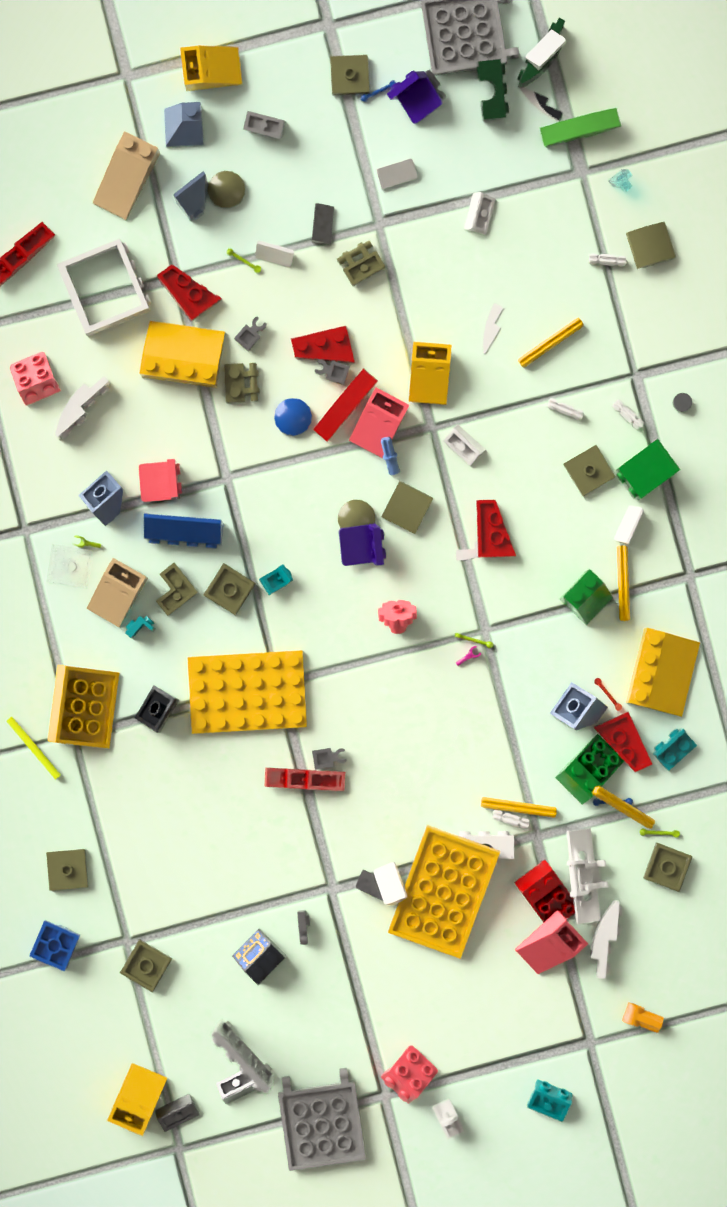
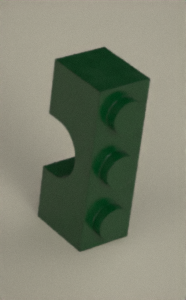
M501 59L478 61V82L487 81L494 87L493 97L489 100L480 101L482 120L506 118V114L509 113V104L505 102L504 94H507L506 82L503 83L502 76L505 75V63H501Z

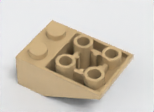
M112 558L86 609L120 628L147 582L148 577Z

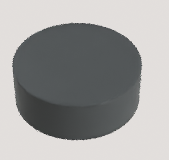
M684 392L678 393L672 401L674 409L678 412L688 411L692 406L691 396Z

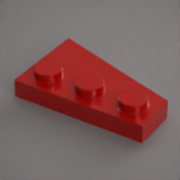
M173 264L157 274L158 280L191 322L222 300L220 296L210 292L208 288L191 279L189 275Z
M346 325L291 338L295 358L355 363Z
M496 499L476 500L478 558L516 557Z
M629 711L593 727L634 772L653 765Z

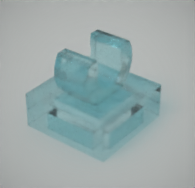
M621 169L608 182L612 187H620L622 191H628L632 187L628 179L633 175L629 169Z

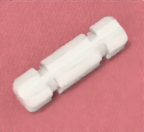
M591 253L588 262L593 265L599 263V265L605 266L617 265L618 267H624L626 265V257Z
M553 398L549 399L548 409L553 411L555 409L557 410L556 412L568 417L572 416L573 419L578 421L582 419L584 415L583 410L578 408L576 410L574 409L575 407L563 402L559 403L557 402L558 400Z
M617 399L612 404V408L619 411V414L627 422L632 423L636 430H640L645 424L644 421L640 418L638 419L637 415L627 405L624 406V403Z
M494 810L492 815L493 820H501L503 823L516 827L520 826L523 829H528L530 824L529 819L523 817L521 819L520 816L506 812L502 813L500 810Z

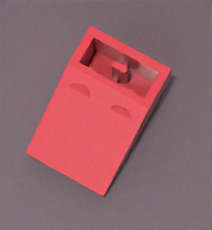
M375 387L349 441L383 458L384 453L381 439L384 437H391L393 439L409 409V404Z
M557 910L524 940L515 951L537 974H540L574 958L588 943Z

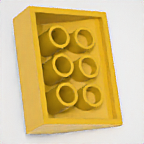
M150 321L139 374L144 378L217 388L225 331Z
M644 628L626 703L682 717L700 642L659 630Z
M58 665L48 741L110 749L120 672Z

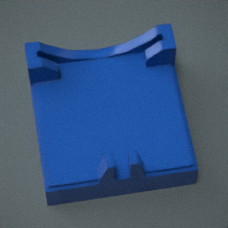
M44 920L29 957L66 971L80 934L69 930L67 927L64 928L62 925Z

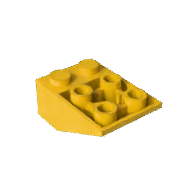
M197 45L180 48L186 91L243 85L238 47Z
M413 342L408 402L447 404L451 344Z
M132 1063L107 1121L143 1136L167 1081V1077Z

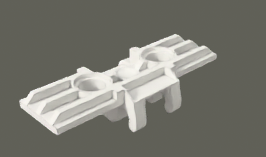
M591 828L567 831L570 858L567 861V865H569L572 889L570 896H574L576 924L601 921L598 889L608 888L609 884L608 881L600 880L599 868L606 866V860H594ZM581 851L585 855L584 860L580 859L579 853ZM584 895H589V898L585 901Z

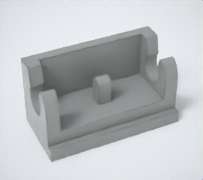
M247 111L243 130L280 139L282 138V131L286 121Z

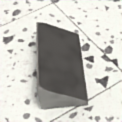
M315 203L312 243L331 245L334 206Z
M363 869L355 888L383 901L375 875Z
M240 1072L216 1083L221 1099L225 1104L256 1090L252 1085L253 1081L250 1077L245 1078Z
M190 1094L155 1110L156 1118L164 1132L200 1115Z

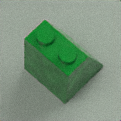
M656 439L617 468L616 471L618 473L616 476L621 483L625 482L627 484L631 497L633 499L637 498L639 501L681 469L661 442Z
M591 569L585 571L559 598L585 625H588L613 599L605 583Z

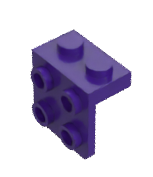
M413 70L405 76V80L392 85V90L387 95L390 100H399L412 123L417 124L439 108L443 101L425 71Z
M367 524L339 529L342 565L351 566L365 563H374L376 566L384 565V559H386L385 548H382L384 531L377 524Z

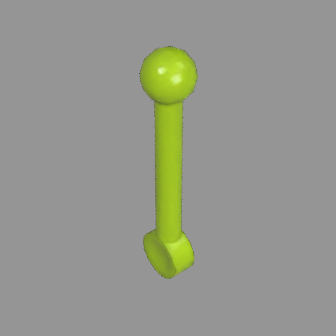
M227 249V255H232L254 269L255 273L261 272L259 265L255 266L236 254L233 249Z
M455 633L454 636L457 638L485 645L489 649L493 648L494 646L493 642L491 641L485 642L458 633Z
M644 828L640 830L641 836L646 834L672 835L675 838L680 836L678 830H673L672 832L648 831Z

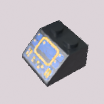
M258 928L232 957L242 970L259 985L286 958V954Z

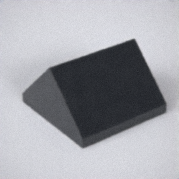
M153 685L137 712L135 719L153 731L161 733L179 699Z

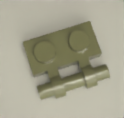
M370 240L365 243H359L356 248L349 252L345 251L342 253V256L336 259L339 265L345 262L348 263L349 266L344 268L343 272L352 287L385 269V265L376 250L370 254L367 250L373 247ZM359 254L363 255V258L356 262L352 259Z
M243 363L224 364L226 403L245 402V395H251L252 402L258 401L260 387H258L257 377H259L257 363H249V371H244ZM244 378H250L249 388H245Z

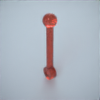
M596 678L594 680V684L599 685V687L615 705V709L617 711H620L622 709V705L620 703H617L616 700L612 697V695L608 692V690L603 686L602 680L600 678Z

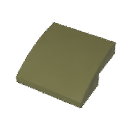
M665 221L626 233L637 269L676 258Z
M399 481L381 517L416 534L433 497Z

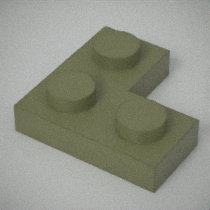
M175 562L159 574L170 587L167 593L156 600L167 616L171 615L198 593Z

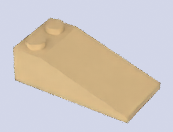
M124 131L114 150L92 204L127 220L160 156L159 148Z

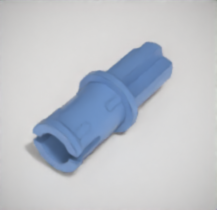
M384 437L381 439L384 453L382 457L386 462L388 474L395 475L400 472L397 462L398 455L394 451L391 437Z

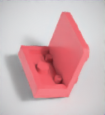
M44 352L37 353L10 365L17 391L25 406L61 391Z
M167 459V462L140 464L141 500L143 502L180 499L179 494H182V484L178 482V475H181L180 463H177L175 459Z
M410 1045L394 1065L381 1075V1078L386 1086L398 1093L402 1101L409 1104L419 1097L438 1073V1070L414 1046Z

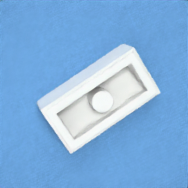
M551 30L525 58L536 69L540 70L565 44L566 39Z
M412 158L376 169L381 190L418 179Z
M482 192L474 193L464 229L486 235L496 198Z
M260 240L257 241L255 258L291 268L295 256L294 250Z
M458 424L443 439V442L469 466L486 450Z
M632 505L628 507L614 537L615 541L624 545L630 543L645 511L643 508Z
M396 862L374 870L385 905L395 906L408 897Z

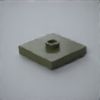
M368 54L330 56L332 95L370 94Z
M597 445L563 463L582 497L615 478L614 473Z
M223 563L203 595L236 616L256 583Z
M656 842L643 879L680 892L693 856Z
M85 849L46 852L49 891L89 887Z
M139 939L121 969L120 974L153 993L173 958Z

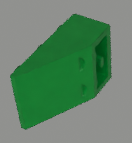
M596 734L555 778L583 805L594 796V788L596 786L602 787L622 765L624 760Z

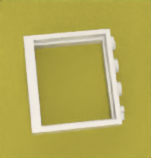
M120 238L56 264L87 337L150 312L149 305L152 304L148 294H143L141 289L144 288L141 277H136L134 271L137 270L133 259L129 260L127 253H130L126 242L122 243ZM118 248L141 305L90 325L67 268Z

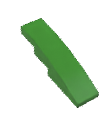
M612 108L541 127L540 132L544 147H549L582 137L588 138L621 127L617 108Z

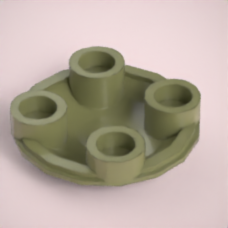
M222 171L215 174L208 184V194L213 204L222 208H231L240 204L245 195L243 179L232 171Z
M363 500L348 501L340 508L338 524L340 528L375 524L374 510Z

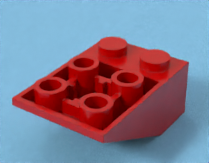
M543 860L514 882L543 923L557 910L566 920L575 914L574 898L570 896L569 891L546 860Z

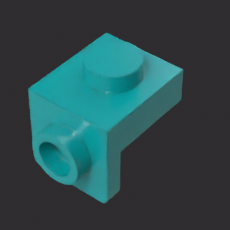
M282 564L259 580L268 595H271L293 581L290 570Z
M139 616L136 621L131 620L125 627L127 629L125 634L133 639L144 625L154 632L156 630L153 627L155 623L147 616L145 618Z

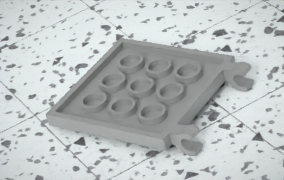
M421 0L431 72L434 76L477 69L478 61L501 59V63L506 65L507 59L519 58L518 47L505 49L498 4H508L510 0Z
M221 1019L216 1023L212 1031V1042L218 1048L222 1047L227 1052L225 1056L230 1062H236L240 1068L238 1070L245 1078L250 1077L253 1081V1087L259 1093L262 1091L264 1094H267L271 1090L274 1080V1074L271 1072L272 1068L267 1063L263 1064L231 1029L233 1025L228 1020L225 1022Z
M347 1067L339 1068L341 1083L291 1090L290 1076L282 1077L283 1091L278 1092L289 1171L366 1160L355 1081L349 1082Z

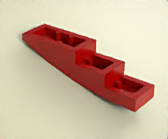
M43 221L15 242L14 247L0 257V286L23 268L55 237V234Z
M363 368L313 430L328 442L352 412L356 410L378 380Z
M265 767L264 787L345 791L346 772Z

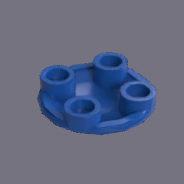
M290 398L282 401L277 406L274 420L280 432L296 436L308 430L312 414L309 406L304 401Z

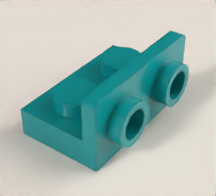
M677 728L668 735L670 738L665 743L661 741L654 747L656 751L653 755L667 771L671 770L697 746L683 728L679 730Z
M537 1079L535 1088L527 1103V1108L563 1122L571 1106L573 1094L566 1089L558 1088L549 1082Z

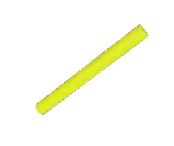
M10 717L6 721L53 778L55 780L59 778L61 774L16 720Z

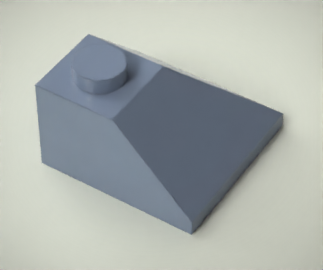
M182 102L164 109L166 147L204 145L201 102Z
M202 171L173 194L177 205L190 221L200 218L206 208L208 180L205 172Z
M106 470L78 496L102 524L106 526L120 514L123 488Z
M571 682L550 714L577 731L597 723L608 706L597 697Z

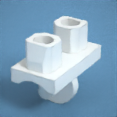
M450 1099L432 1107L447 1140L465 1132Z

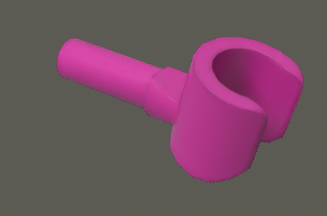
M477 646L470 648L466 656L455 662L457 666L471 658L479 657L481 652L477 655L472 653V650Z

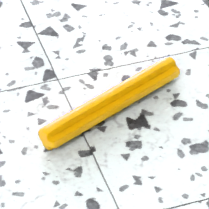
M580 318L575 319L518 359L519 364L525 368L584 326Z
M620 545L617 547L619 620L629 621L628 547Z
M601 786L594 788V796L644 827L653 828L655 824L653 818Z
M482 797L481 799L482 808L555 818L557 814V808L487 797Z

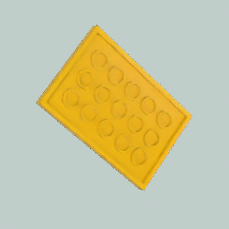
M303 650L188 657L192 734L307 727Z
M427 825L404 886L408 897L398 903L388 933L461 959L500 851Z

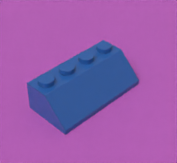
M144 514V539L149 540L148 543L160 544V541H168L167 545L179 546V542L187 543L189 547H198V544H206V548L217 549V545L222 546L224 523L220 519Z

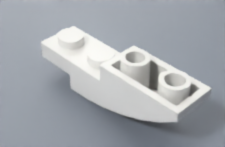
M105 376L101 377L90 388L84 382L69 399L60 415L55 430V436L59 440L70 436L71 430L76 425L78 427L86 421L85 417L88 415L83 409L92 406L99 394L104 395L110 389L109 385L111 383Z
M613 900L607 907L593 936L590 957L597 959L596 977L598 979H606V974H609L610 963H607V956L611 955L612 944L609 943V940L617 941V936H620L621 933L618 917H622V905H620L618 900Z

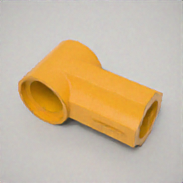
M628 1002L622 1021L658 1033L662 1027L664 1017Z

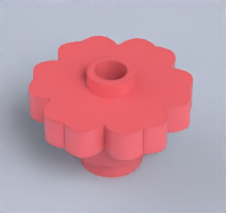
M388 601L382 604V608L378 609V617L380 622H384L385 626H389L392 633L401 634L406 631L408 625L413 623V620L417 619L416 606L411 605L409 601Z

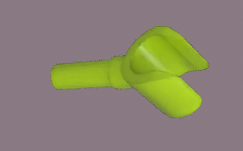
M79 535L74 536L81 540L78 545L73 544L76 547H101L100 543L90 542Z

